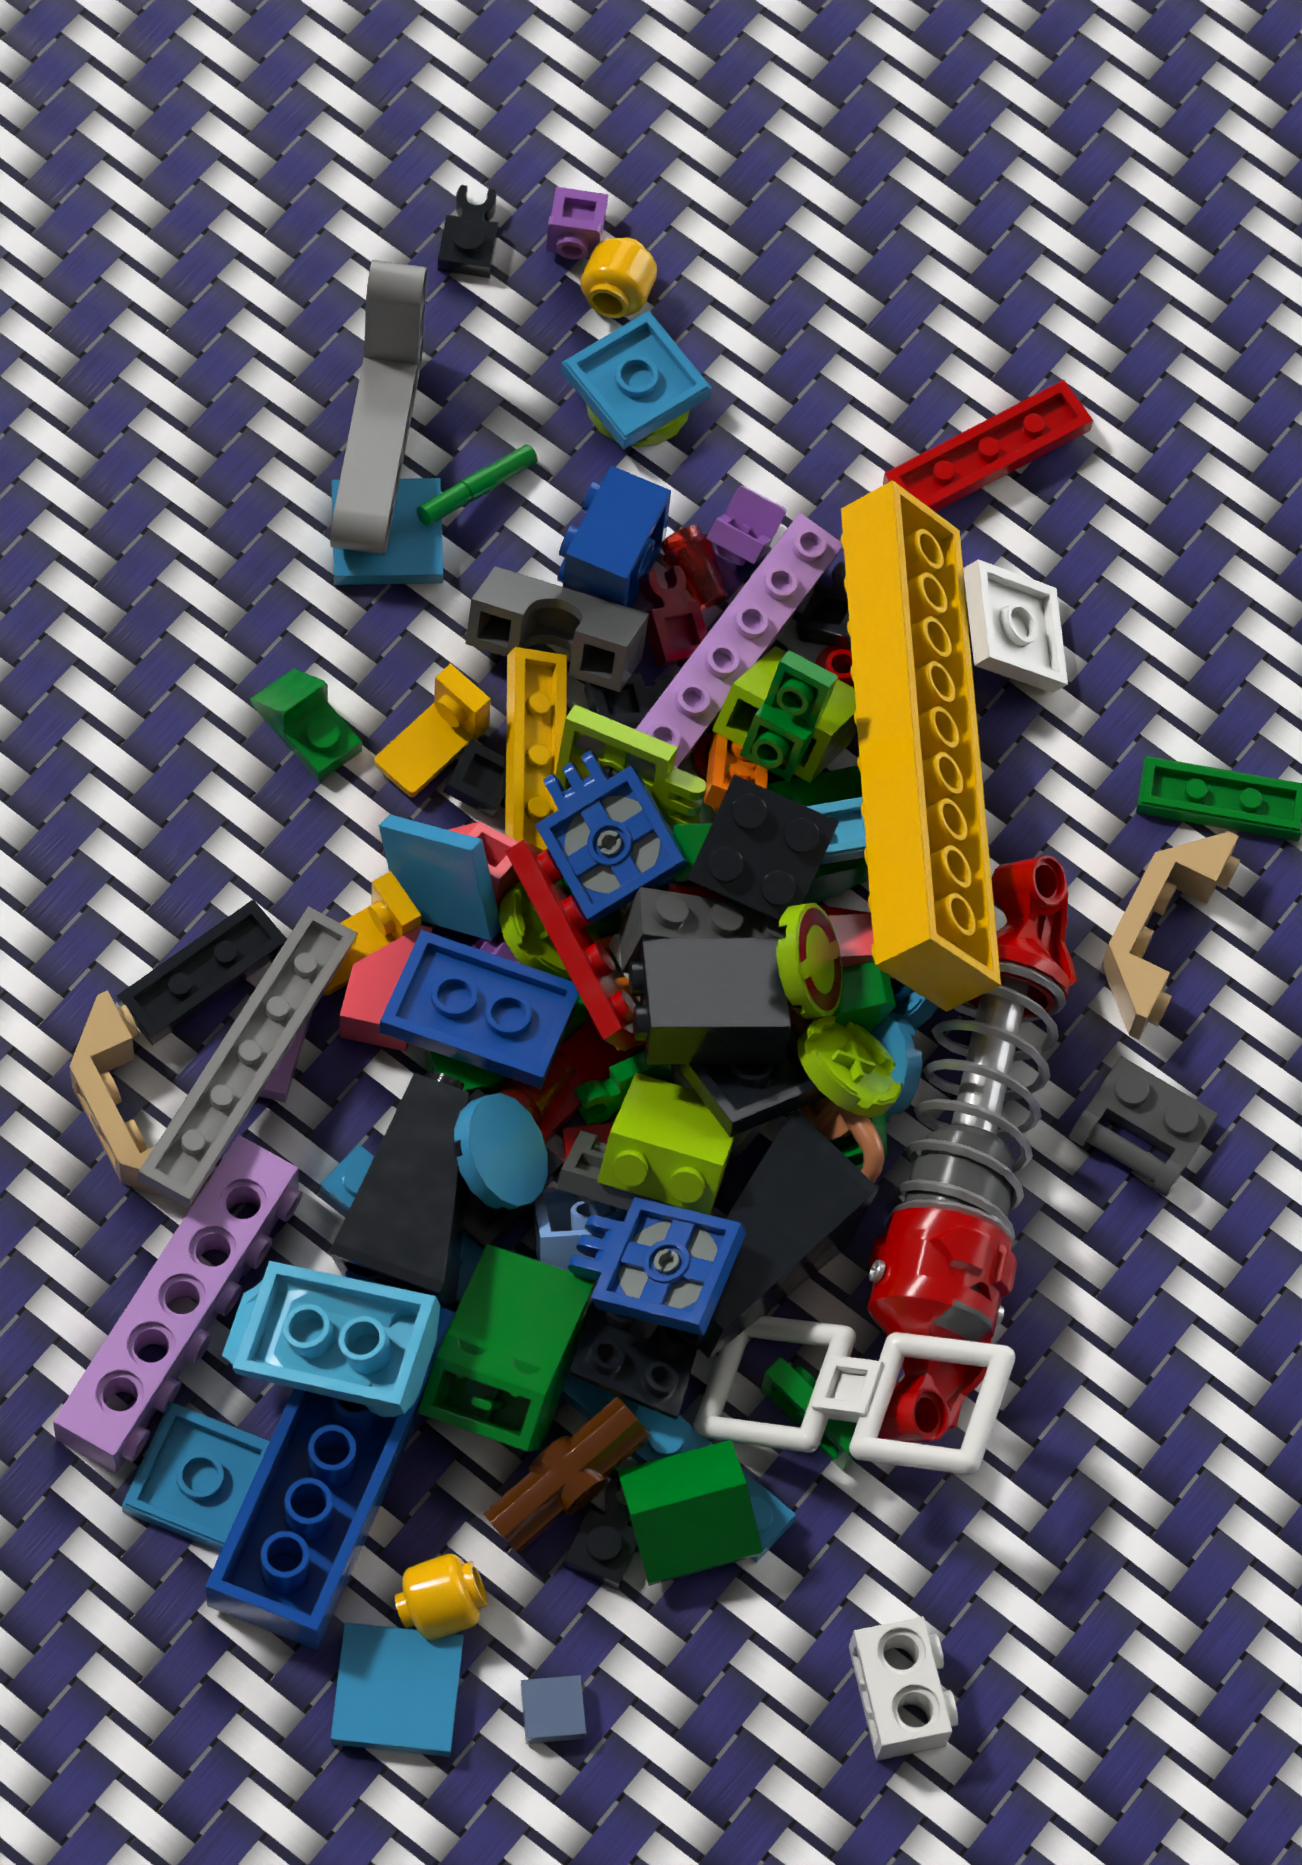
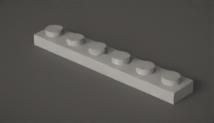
M309 906L307 907L139 1170L137 1178L139 1183L187 1209L189 1208L356 942L357 932Z

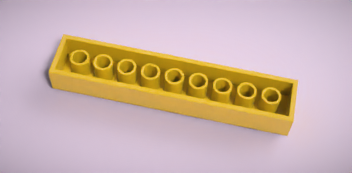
M892 480L841 508L843 531L841 544L844 549L846 571L844 587L847 592L849 611L847 629L851 638L852 651L850 671L854 682L856 705L854 721L857 726L859 745L857 764L861 773L863 798L861 813L864 818L866 838L864 857L868 866L870 892L868 907L871 913L873 932L871 952L875 966L882 972L889 974L944 1011H949L1001 986L960 530Z

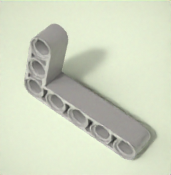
M372 260L366 293L364 358L334 508L330 547L386 555L422 362L427 267Z

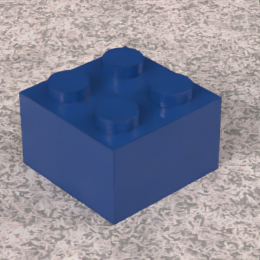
M611 465L602 483L593 481L589 487L582 505V512H585L586 515L580 526L571 525L564 536L559 550V555L564 557V560L559 569L557 581L563 583L565 588L632 608L640 593V577L651 571L665 544L671 490Z

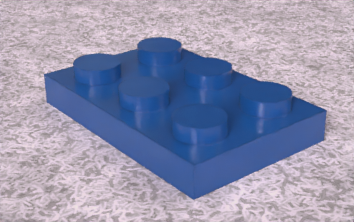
M421 930L380 1020L379 1033L542 1089L581 996L572 981Z

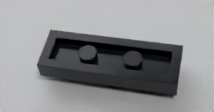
M253 899L118 994V1005L127 1006L137 1028L153 1046L275 959L287 938Z

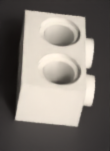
M924 1616L854 1630L849 1650L876 1761L946 1747L952 1733L951 1727L958 1725V1713L951 1690L942 1691L937 1669L944 1668L942 1647L937 1633L928 1634ZM891 1648L904 1649L913 1658L914 1665L905 1670L895 1669L886 1662L883 1653ZM904 1705L918 1706L926 1713L928 1723L922 1727H910L901 1721L897 1710Z

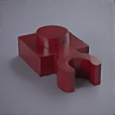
M674 566L664 572L667 589L659 584L655 570L647 572L639 579L642 595L654 606V609L646 612L649 613L646 632L657 668L687 662L708 634L699 601L684 602L682 593L686 587V577L680 566Z

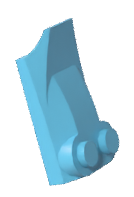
M269 1261L263 1280L254 1288L243 1293L222 1356L230 1361L236 1374L363 1404L376 1415L394 1417L405 1414L413 1406L419 1395L436 1344L440 1304L436 1296Z

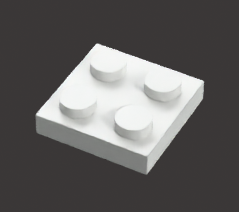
M979 559L963 568L974 666L1051 693L1068 685L1057 589Z

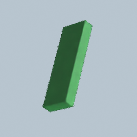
M1145 756L1142 764L1136 813L1299 841L1302 835V783Z

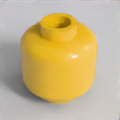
M632 238L606 239L599 242L590 255L581 276V290L590 307L605 317L620 318L639 312L647 301L657 277V264L652 255L637 240Z
M445 1554L406 1569L402 1580L403 1592L394 1596L396 1608L404 1627L407 1629L416 1626L418 1632L427 1640H436L474 1627L480 1619V1608L486 1607L488 1604L485 1588L475 1564L472 1561L464 1563L455 1554Z

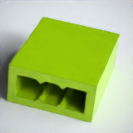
M775 646L732 684L712 731L743 747L753 718L765 702L779 662L787 653L786 651ZM837 679L816 731L794 775L810 783L851 743L857 730L854 721V712L856 710L855 691L852 686Z
M635 1073L610 1131L597 1182L684 1209L710 1215L732 1157L738 1134L729 1137L695 1090Z

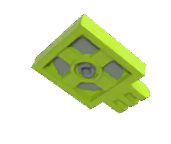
M578 705L573 706L565 718L555 775L561 781L565 791L572 786L562 767L570 762H574L583 778H587L591 774L585 767L581 755L593 750L609 778L627 767L633 766L639 772L668 825L674 827V825L699 824V814L702 810V798L705 795L706 782L700 777L674 767L678 747Z

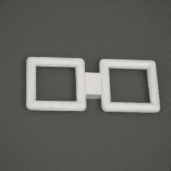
M762 1316L719 1351L693 1427L707 1439L719 1441L732 1440L734 1443L810 1453L819 1447L828 1419L856 1422L857 1425L849 1450L851 1455L858 1460L972 1475L980 1468L1015 1362V1353L1012 1348L1005 1345L894 1332L886 1338L879 1361L852 1358L850 1356L856 1341V1334L849 1326ZM749 1337L828 1347L800 1428L721 1417ZM905 1357L987 1367L961 1449L877 1438Z

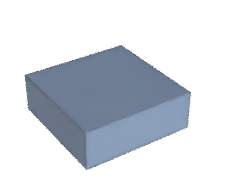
M581 1675L521 1680L520 1688L526 1744L586 1739Z

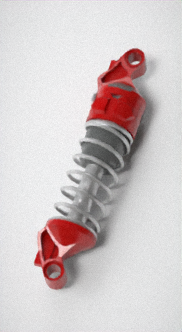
M1049 855L1002 864L994 870L991 878L993 898L997 906L1004 911L1007 919L1005 926L996 931L1001 986L954 1008L960 1013L974 1017L975 1021L961 1019L943 1021L931 1030L940 1045L952 1052L966 1056V1060H936L927 1064L923 1069L926 1078L931 1084L942 1091L957 1095L958 1097L957 1100H925L913 1109L920 1122L935 1131L929 1133L923 1140H916L910 1143L904 1149L913 1165L909 1181L903 1182L895 1189L903 1203L896 1206L889 1214L890 1218L887 1221L885 1234L876 1238L870 1257L869 1279L873 1282L868 1310L871 1318L887 1336L894 1332L991 1344L995 1328L1000 1325L1004 1316V1308L1001 1306L1002 1297L1009 1295L1014 1287L1017 1260L1015 1254L1012 1253V1244L1014 1243L1015 1233L1013 1225L1008 1219L1009 1211L1020 1204L1024 1194L1022 1184L1013 1173L1025 1168L1033 1157L1031 1144L1022 1133L1034 1128L1042 1117L1040 1105L1032 1093L1042 1089L1050 1078L1048 1063L1040 1055L1052 1049L1059 1038L1057 1024L1050 1016L1059 1013L1066 1005L1070 987L1078 981L1072 958L1065 944L1066 928L1069 919L1067 917L1068 887L1066 876L1061 864ZM1042 1019L1046 1024L1048 1036L1042 1045L1035 1048L1018 1036L1021 1023ZM953 1029L972 1031L970 1044L966 1046L954 1042L943 1035V1032ZM1018 1047L1022 1051L1015 1052V1048ZM1033 1058L1038 1065L1039 1076L1033 1084L1025 1087L1009 1076L1012 1062ZM942 1069L963 1071L961 1084L957 1085L945 1081L935 1075L934 1071ZM1024 1098L1029 1104L1030 1116L1024 1124L1016 1127L1001 1117L1003 1102ZM932 1109L954 1111L952 1123L950 1125L935 1120L927 1115L925 1111ZM1014 1137L1019 1142L1022 1154L1016 1163H1014L1012 1151L1002 1139ZM922 1150L921 1155L917 1154L916 1151ZM905 1357L902 1364L905 1376L894 1387L877 1438L910 1443L939 1440L948 1429L957 1428L961 1405L965 1397L982 1382L987 1367Z

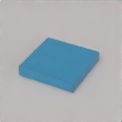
M650 311L645 312L586 347L561 364V373L623 450L711 397L712 387Z
M440 478L400 479L386 555L333 548L334 585L443 583L442 518L426 526L417 515L418 506L441 494ZM340 479L332 480V520Z
M391 814L379 825L389 872L393 873L421 913V921L490 941L501 931L497 904L482 839Z
M169 1402L168 1408L161 1419L122 1504V1512L221 1552L270 1441Z
M345 1622L330 1744L450 1757L464 1635L450 1634L436 1640H427L418 1630Z

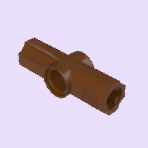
M616 1397L571 1437L563 1436L545 1448L529 1467L530 1473L508 1490L494 1505H491L483 1515L515 1552L519 1554L564 1514H574L592 1501L606 1485V1477L624 1463L634 1452L644 1446L652 1436L629 1408Z

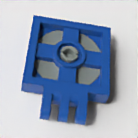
M590 750L581 755L585 767L591 774L587 778H583L574 762H570L562 767L572 786L565 791L561 781L553 773L543 779L559 810L535 824L586 919L594 924L632 901L640 887L651 889L690 864L639 772L633 766H629L609 778L593 750Z
M634 1197L624 1222L597 1215L589 1216L585 1229L592 1235L603 1239L581 1235L576 1249L580 1253L594 1259L573 1255L567 1268L577 1276L598 1281L591 1296L596 1309L704 1336L745 1239L746 1232L740 1222Z

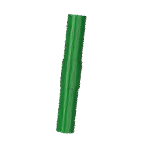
M525 444L418 506L417 515L424 525L429 526L536 464L538 458L535 450L530 445Z

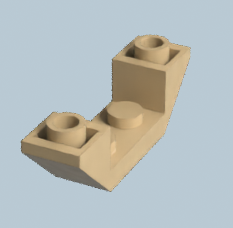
M1228 831L1155 852L1108 944L1101 965L1129 1036L1139 1040L1148 1022L1158 1026L1172 998L1171 995L1163 992L1170 972L1142 959L1154 934V930L1146 927L1153 912L1163 916L1176 889L1207 904L1216 886L1226 890L1240 863V859L1231 856L1239 836Z
M107 990L97 995L69 1066L72 1088L121 1184L163 1196L137 1181L139 1170L154 1147L147 1150L143 1136L135 1121L131 1119L124 1122L116 1107L117 1104L122 1102V1099L108 1071L135 1059L133 1038L139 1036V1032L127 1006L123 1005L117 1008ZM211 1171L210 1175L208 1176V1178L206 1179V1181H205V1183L203 1184V1186L201 1187L200 1191L198 1192V1194H197L196 1197L194 1198L193 1202L191 1203V1206L194 1204V1202L196 1201V1199L198 1198V1196L200 1195V1193H201L202 1190L204 1189L205 1185L207 1184V1182L209 1181V1179H210L211 1176L213 1175L212 1171Z

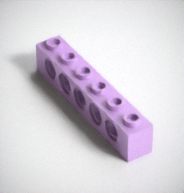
M799 513L635 729L678 747L674 767L678 769L682 767L697 744L717 720L732 684L768 652L827 573L842 549L841 541L803 514Z
M238 1134L53 1420L57 1441L116 1474L126 1459L131 1462L136 1460L148 1441L150 1430L146 1429L150 1420L157 1410L165 1413L169 1402L173 1403L181 1387V1382L177 1378L187 1362L195 1365L205 1353L212 1338V1334L207 1331L217 1315L221 1314L226 1317L238 1301L242 1291V1286L238 1284L249 1266L257 1269L261 1265L272 1245L273 1239L269 1237L272 1229L279 1219L287 1222L299 1205L303 1192L298 1190V1167ZM239 1203H250L259 1210L253 1217L248 1219H238L229 1213V1210ZM208 1250H220L228 1255V1259L219 1266H207L198 1260ZM179 1297H189L198 1303L195 1310L188 1314H176L168 1308V1305ZM151 1344L160 1345L168 1351L163 1359L153 1363L142 1361L137 1357V1353L143 1347ZM116 1393H129L137 1399L136 1403L125 1411H114L106 1406L107 1400Z

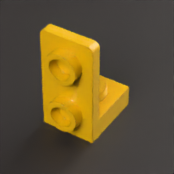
M450 663L435 677L434 703L375 756V767L409 797H415L463 752L470 739L476 741L489 728L491 698Z
M391 871L372 881L371 905L340 923L357 932L358 935L354 946L323 995L328 996L348 984L354 963L421 926V913Z

